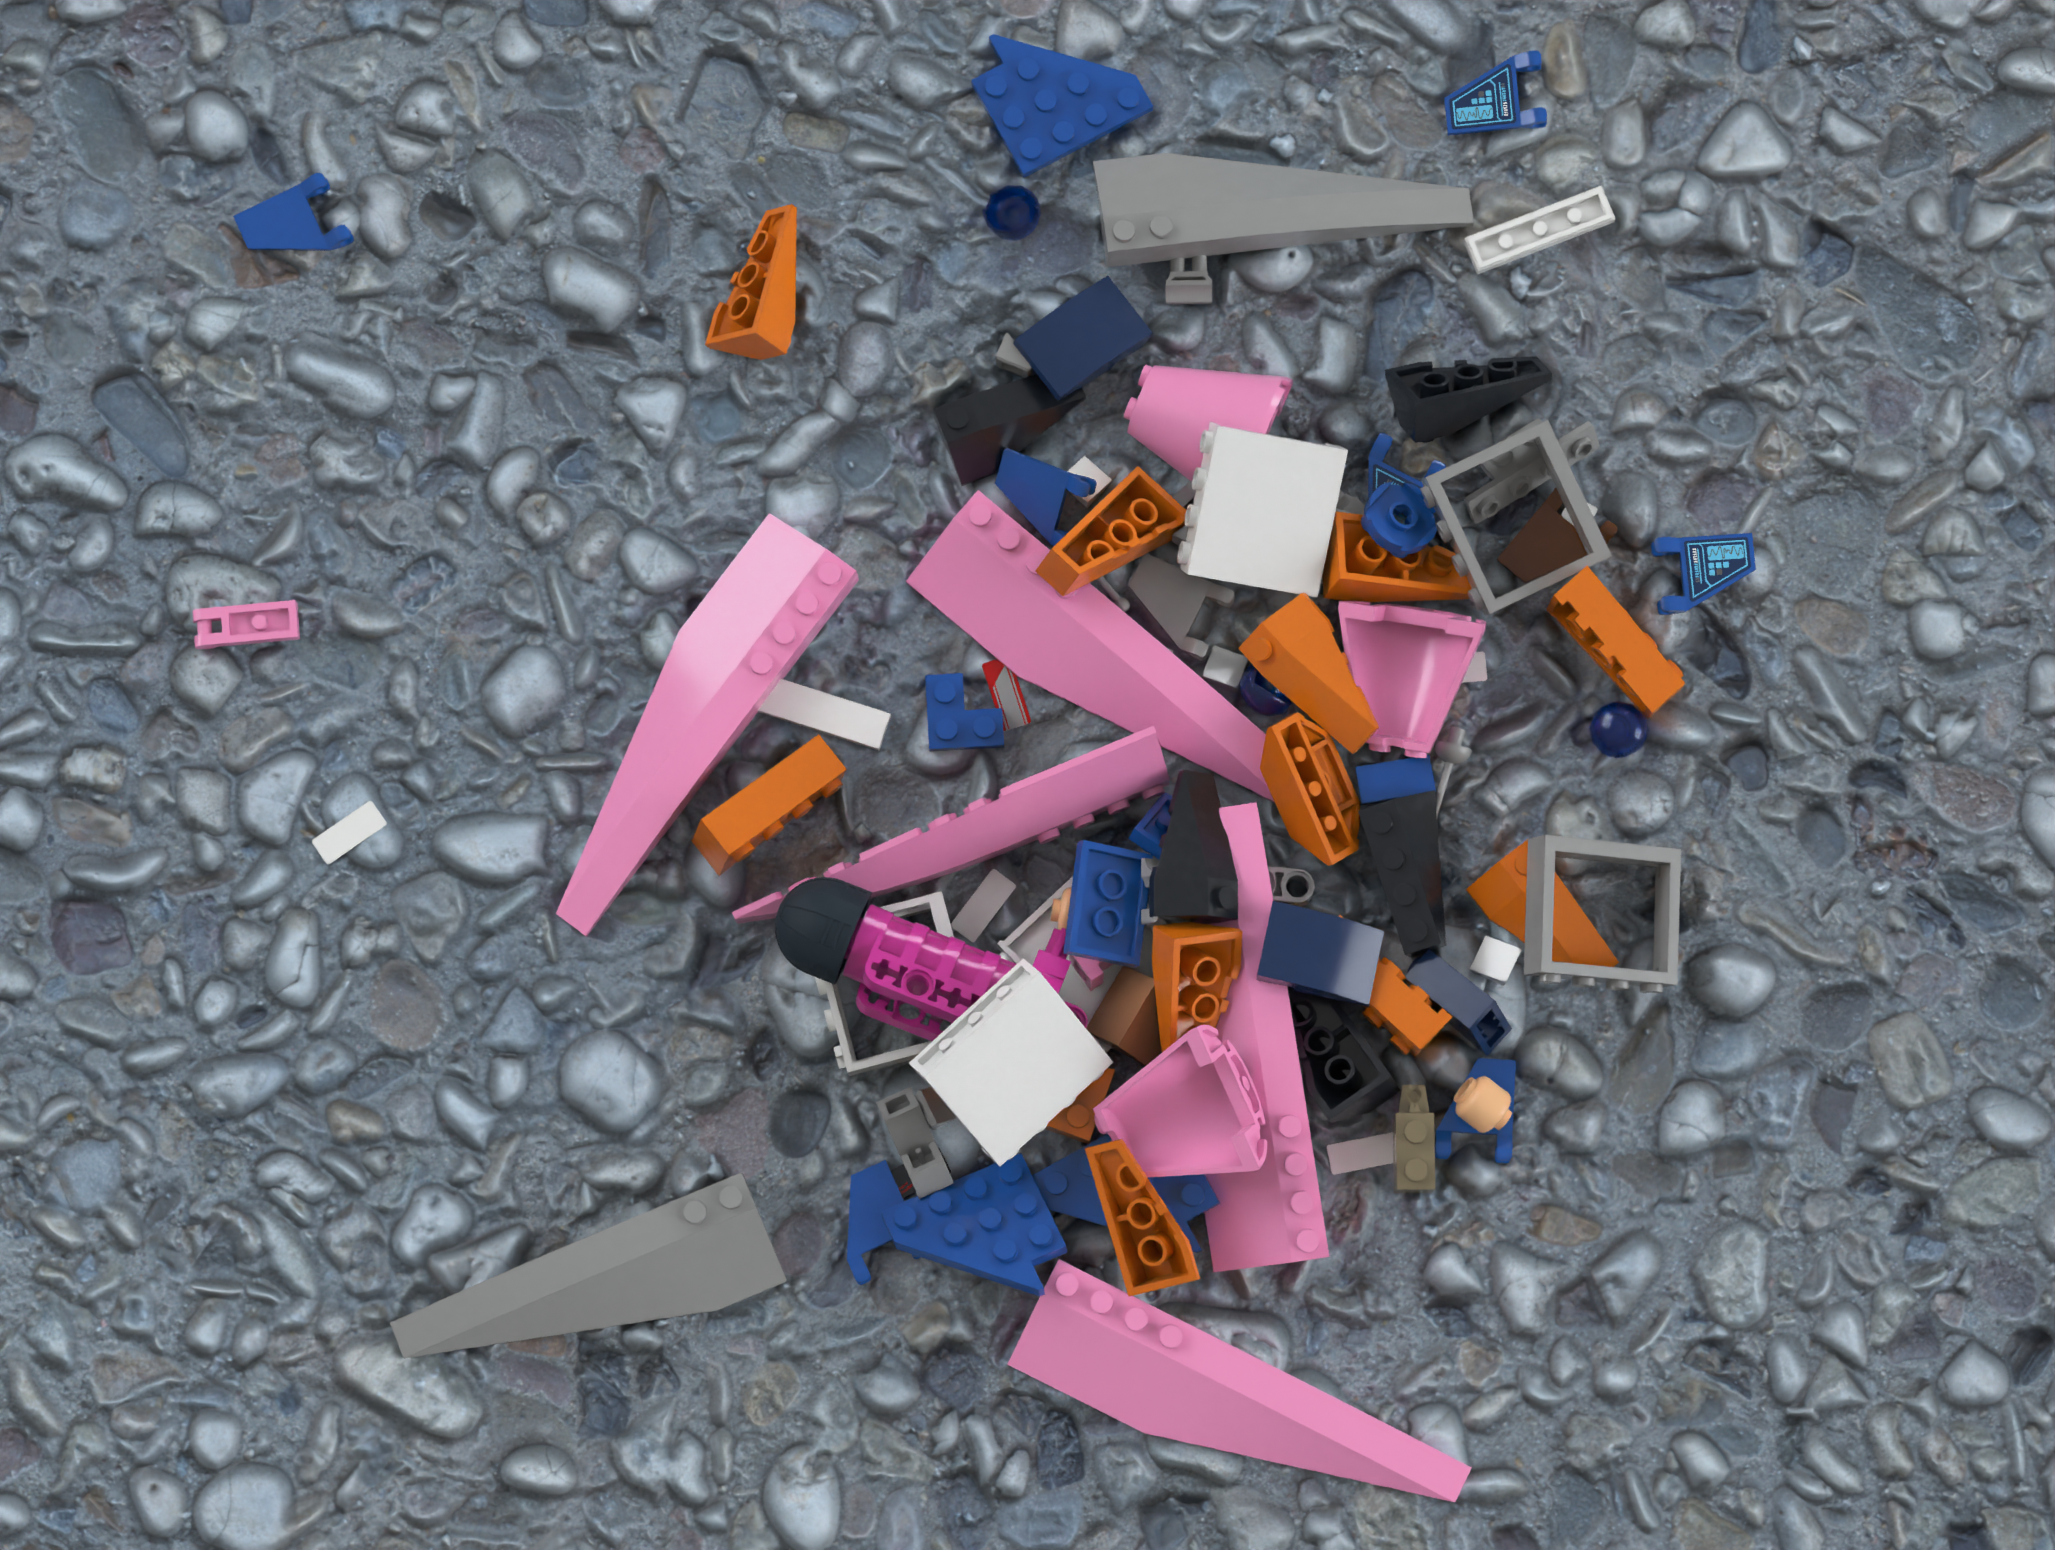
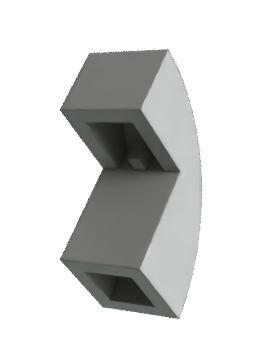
M906 1088L876 1102L919 1199L954 1184L912 1088Z

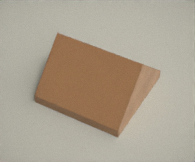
M1122 966L1086 1029L1095 1038L1143 1066L1149 1064L1161 1052L1154 979L1131 968Z

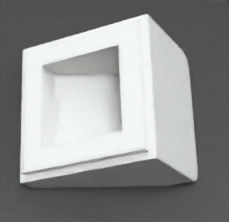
M1085 456L1067 471L1096 480L1095 493L1092 495L1088 494L1087 497H1079L1068 491L1087 508L1112 482L1110 477Z
M1485 936L1469 970L1504 986L1522 949Z

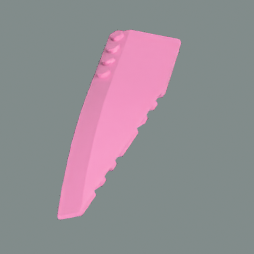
M1257 802L1219 808V815L1228 836L1238 879V919L1208 925L1242 930L1241 969L1237 980L1233 979L1226 997L1229 1004L1226 1013L1221 1012L1216 1027L1219 1035L1216 1037L1221 1042L1225 1040L1230 1041L1242 1058L1253 1080L1266 1125L1261 1126L1259 1131L1260 1140L1265 1138L1267 1141V1153L1263 1166L1256 1171L1205 1174L1220 1202L1219 1205L1204 1213L1213 1272L1330 1257L1288 987L1256 980L1273 902Z

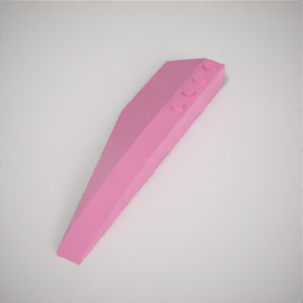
M978 490L952 519L906 580V583L1020 679L1030 684L1033 683L1061 699L1064 698L1082 707L1085 711L1107 719L1132 734L1154 725L1161 748L1169 752L1172 751L1200 767L1203 766L1221 775L1222 778L1252 790L1255 794L1275 803L1260 770L1266 734L1093 585L1088 583L1065 596L1060 595L1035 572L1050 549Z
M768 514L679 630L556 915L584 936H588L758 713V709L780 680L784 679L858 582V574L854 568L828 549L772 514Z
M1154 725L1000 789L1001 793L998 795L999 799L992 801L991 798H980L968 804L969 806L963 809L964 815L957 817L956 813L945 814L927 825L929 828L927 832L923 833L921 828L910 830L860 853L859 863L852 865L851 862H840L828 868V871L823 875L824 877L839 879L872 892L871 898L963 870L1035 840H1038L1040 844L1050 842L1061 836L1060 830L1072 825L1075 830L1084 828L1096 821L1094 816L1108 811L1109 815L1120 813L1130 807L1129 801L1143 796L1144 801L1156 798L1165 793L1163 787L1169 785L1170 779ZM817 877L805 878V879H803V880H801V881L795 883L794 885L790 886V887L788 888V890H789V892H790L793 888H795V887L798 886L799 884H801V883H803V882H805V881H807V880L817 878ZM781 891L775 892L733 911L732 914L736 923L776 918L779 906L786 895H782Z
M1058 1259L1044 1287L1045 1295L1039 1297L1007 1364L1144 1434L1454 1503L1472 1467L1134 1296L1128 1297V1293Z

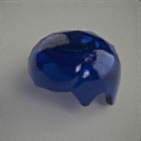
M1007 185L990 194L986 208L982 209V215L992 233L1003 240L1018 241L1029 236L1037 227L1041 216V206L1035 194L1027 188Z
M1252 664L1240 679V692L1245 703L1254 712L1268 717L1282 715L1293 703L1264 678Z
M1615 701L1605 704L1594 713L1589 731L1592 743L1602 754L1608 757L1624 758L1643 748L1649 733L1646 716L1637 706L1622 701Z

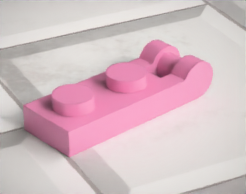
M296 600L200 608L192 611L193 623H197L198 635L194 636L196 649H212L221 646L300 639L298 603ZM221 621L222 632L213 633L212 622Z

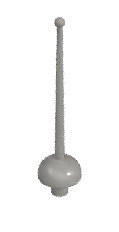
M1451 727L1447 742L1436 740L1434 745L1437 756L1445 762L1436 794V816H1438L1453 764L1465 762L1472 753L1471 749L1462 746L1466 731L1456 727Z

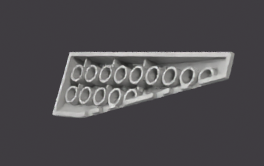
M1171 153L1093 161L1107 267L1167 261L1174 258H1193L1198 255L1211 256L1474 225L1469 188Z
M741 1172L485 1280L390 1322V1325L405 1359L718 1311L787 1282V1279L746 1178Z

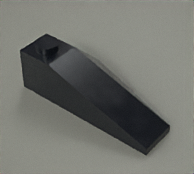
M1180 770L1168 810L1171 819L1167 834L1161 835L1158 846L1162 848L1158 866L1152 868L1149 879V917L1201 924L1221 923L1238 919V879L1228 836L1219 815L1221 805L1214 774L1190 770Z

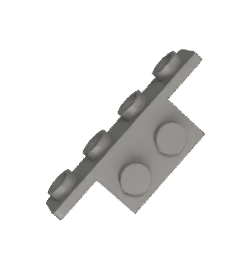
M1537 418L1501 441L1540 424L1542 421L1540 418ZM1589 421L1557 439L1569 466H1572L1581 459L1587 458L1600 447L1595 428ZM1534 439L1479 464L1492 481L1465 497L1464 500L1470 518L1475 524H1478L1551 479Z

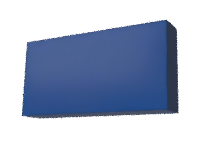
M1427 755L1426 758L1413 757L1355 767L1361 805L1386 802L1400 797L1436 791L1430 755Z

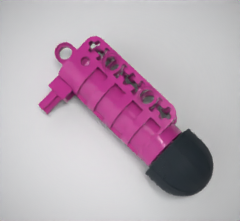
M814 878L793 888L781 902L775 920V935L778 946L785 958L794 967L834 985L837 983L844 968L843 976L860 982L855 1000L860 1012L929 1041H933L943 1032L939 1029L943 1019L949 1021L951 1025L1016 965L1013 962L1002 959L998 954L988 950L986 952L965 944V941L955 937L944 936L930 930V927L917 922L914 924L872 904L867 910L872 892L835 878ZM1065 928L1061 930L1053 929L1045 951L1039 949L1033 963V967L1044 976L1057 994L1060 992L1071 961L1066 960L1068 954H1063L1066 937ZM872 991L879 994V999L876 1000L875 1004L868 1001ZM891 999L895 1000L892 1012L887 1010ZM1064 1001L1084 1027L1087 1028L1088 1019L1085 1012L1078 1006ZM908 1003L917 1007L920 1015L915 1019H906L900 1014L899 1007ZM928 1013L931 1014V1017L929 1019L928 1025L926 1026L923 1024V1022L925 1020L926 1014Z

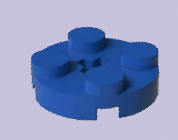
M1393 482L1384 483L1366 501L1364 514L1361 517V525L1379 546L1390 551L1395 557L1405 558L1408 554L1417 553L1424 549L1435 536L1437 528L1434 513L1436 511L1434 507L1428 509L1423 501L1424 497L1421 490L1417 486L1409 483H1404L1402 486L1391 485ZM1393 513L1396 515L1403 513L1407 517L1404 521L1405 524L1399 523Z

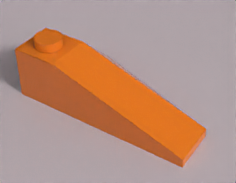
M1301 593L1261 622L1238 649L1264 678L1349 752L1354 754L1379 729V726L1361 687L1356 686L1347 666L1349 661L1345 652L1341 653L1332 634L1335 631L1330 620L1306 593Z
M1123 1139L1085 1148L1128 1297L1199 1280V1272L1188 1238Z

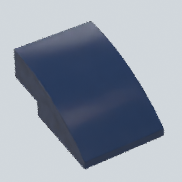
M1106 276L1038 321L1016 338L1013 344L1058 401L1108 372L1115 363L1142 348L1153 332L1110 277Z
M1273 901L1256 980L1294 988V991L1369 1006L1384 931L1331 914Z

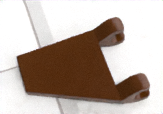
M1557 488L1553 490L1541 507L1496 559L1525 584L1588 555L1575 527L1556 512L1564 504ZM1609 520L1605 521L1600 527V532L1606 544L1610 542L1618 530L1617 526Z

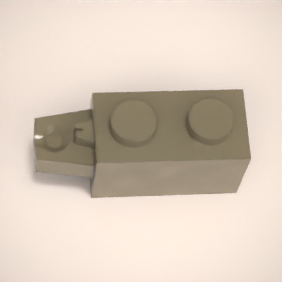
M1402 1085L1398 1113H1395L1393 1116L1394 1193H1432L1435 1190L1434 1113L1429 1112L1425 1085Z

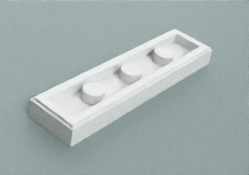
M1601 185L1465 237L1463 242L1478 275L1611 224L1615 221V216Z
M784 679L780 680L758 709L760 713L880 751L891 718L890 713Z

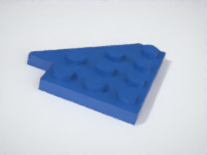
M995 34L989 36V42L1001 65L971 80L972 87L1023 178L1153 111V105L1135 74Z
M1108 1134L1032 1175L1049 1210L1108 1227L1085 1151L1087 1147L1112 1141ZM1205 1174L1148 1177L1188 1238L1192 1252L1199 1253L1203 1251L1187 1222L1220 1204Z
M1022 1153L1007 1160L1002 1166L995 1163L954 1180V1184L921 1199L916 1196L881 1211L882 1219L896 1249L1039 1297L1045 1295V1292L1034 1266L1067 1253L1066 1244Z

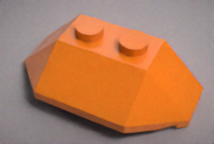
M1299 712L1293 713L1268 727L1260 770L1289 836L1327 866L1334 865L1359 850L1357 835L1360 826V815L1358 812L1360 811V800L1331 735L1315 723L1304 719V716Z

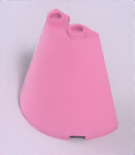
M1145 365L1138 381V385L1142 387L1138 399L1131 397L1123 418L1130 420L1127 433L1192 481L1196 467L1201 468L1204 453L1200 452V440L1203 431H1208L1210 422L1217 423L1220 426L1269 434L1275 417L1280 416L1293 385V379L1283 376L1157 365L1151 367Z
M1339 601L1338 612L1343 647L1349 661L1347 666L1356 686L1361 687L1379 726V729L1365 742L1369 743L1368 749L1379 752H1391V746H1397L1405 749V756L1426 758L1427 753H1430L1484 635L1486 621L1476 619V622H1472L1471 616L1390 603L1370 605V602Z
M1200 1025L1189 1030L1093 1108L1095 1113L1094 1120L1099 1132L1103 1135L1108 1134L1112 1141L1123 1139L1147 1177L1252 1172L1263 1166L1267 1153V1141L1265 1138L1260 1140L1259 1130L1261 1126L1266 1124L1255 1085L1234 1046L1229 1040L1221 1042L1216 1037L1219 1035L1218 1030L1212 1026Z

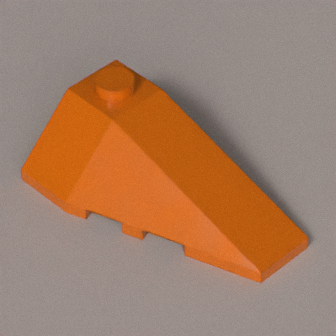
M790 204L765 212L747 247V253L750 257L746 265L740 272L735 271L730 280L734 288L726 304L719 302L714 311L705 346L708 348L758 360L787 354L795 325L797 207Z
M1335 512L1322 574L1323 598L1366 602L1470 599L1468 590L1472 588L1466 575L1460 577L1451 558L1456 555L1454 552L1438 545L1434 547L1427 545L1421 551L1408 554L1405 558L1395 557L1390 551L1379 546L1369 533L1363 529L1361 525V517L1363 515Z
M1528 839L1497 862L1466 889L1467 893L1491 922L1499 927H1503L1518 937L1523 943H1525ZM1555 872L1552 961L1606 967L1616 966L1619 961Z
M1194 922L1153 926L1152 969L1161 1052L1165 1051L1189 1030L1197 1026L1209 1025L1216 1029L1221 1012L1226 1013L1229 1004L1226 997L1233 979L1237 980L1241 969L1242 930Z

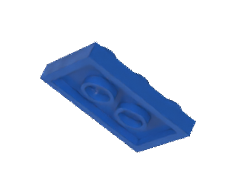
M1087 840L1077 842L1063 954L1131 968L1140 966L1144 925L1141 924V910L1147 909L1149 888L1145 887L1144 881L1141 878V859H1153L1152 854Z

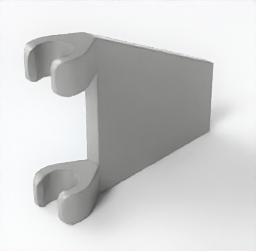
M1149 554L1143 555L1129 584V588L1179 650L1196 660L1205 661L1209 654L1208 644L1189 637L1188 634L1206 598L1224 608H1230L1235 600L1233 590L1198 576L1187 575L1180 568Z

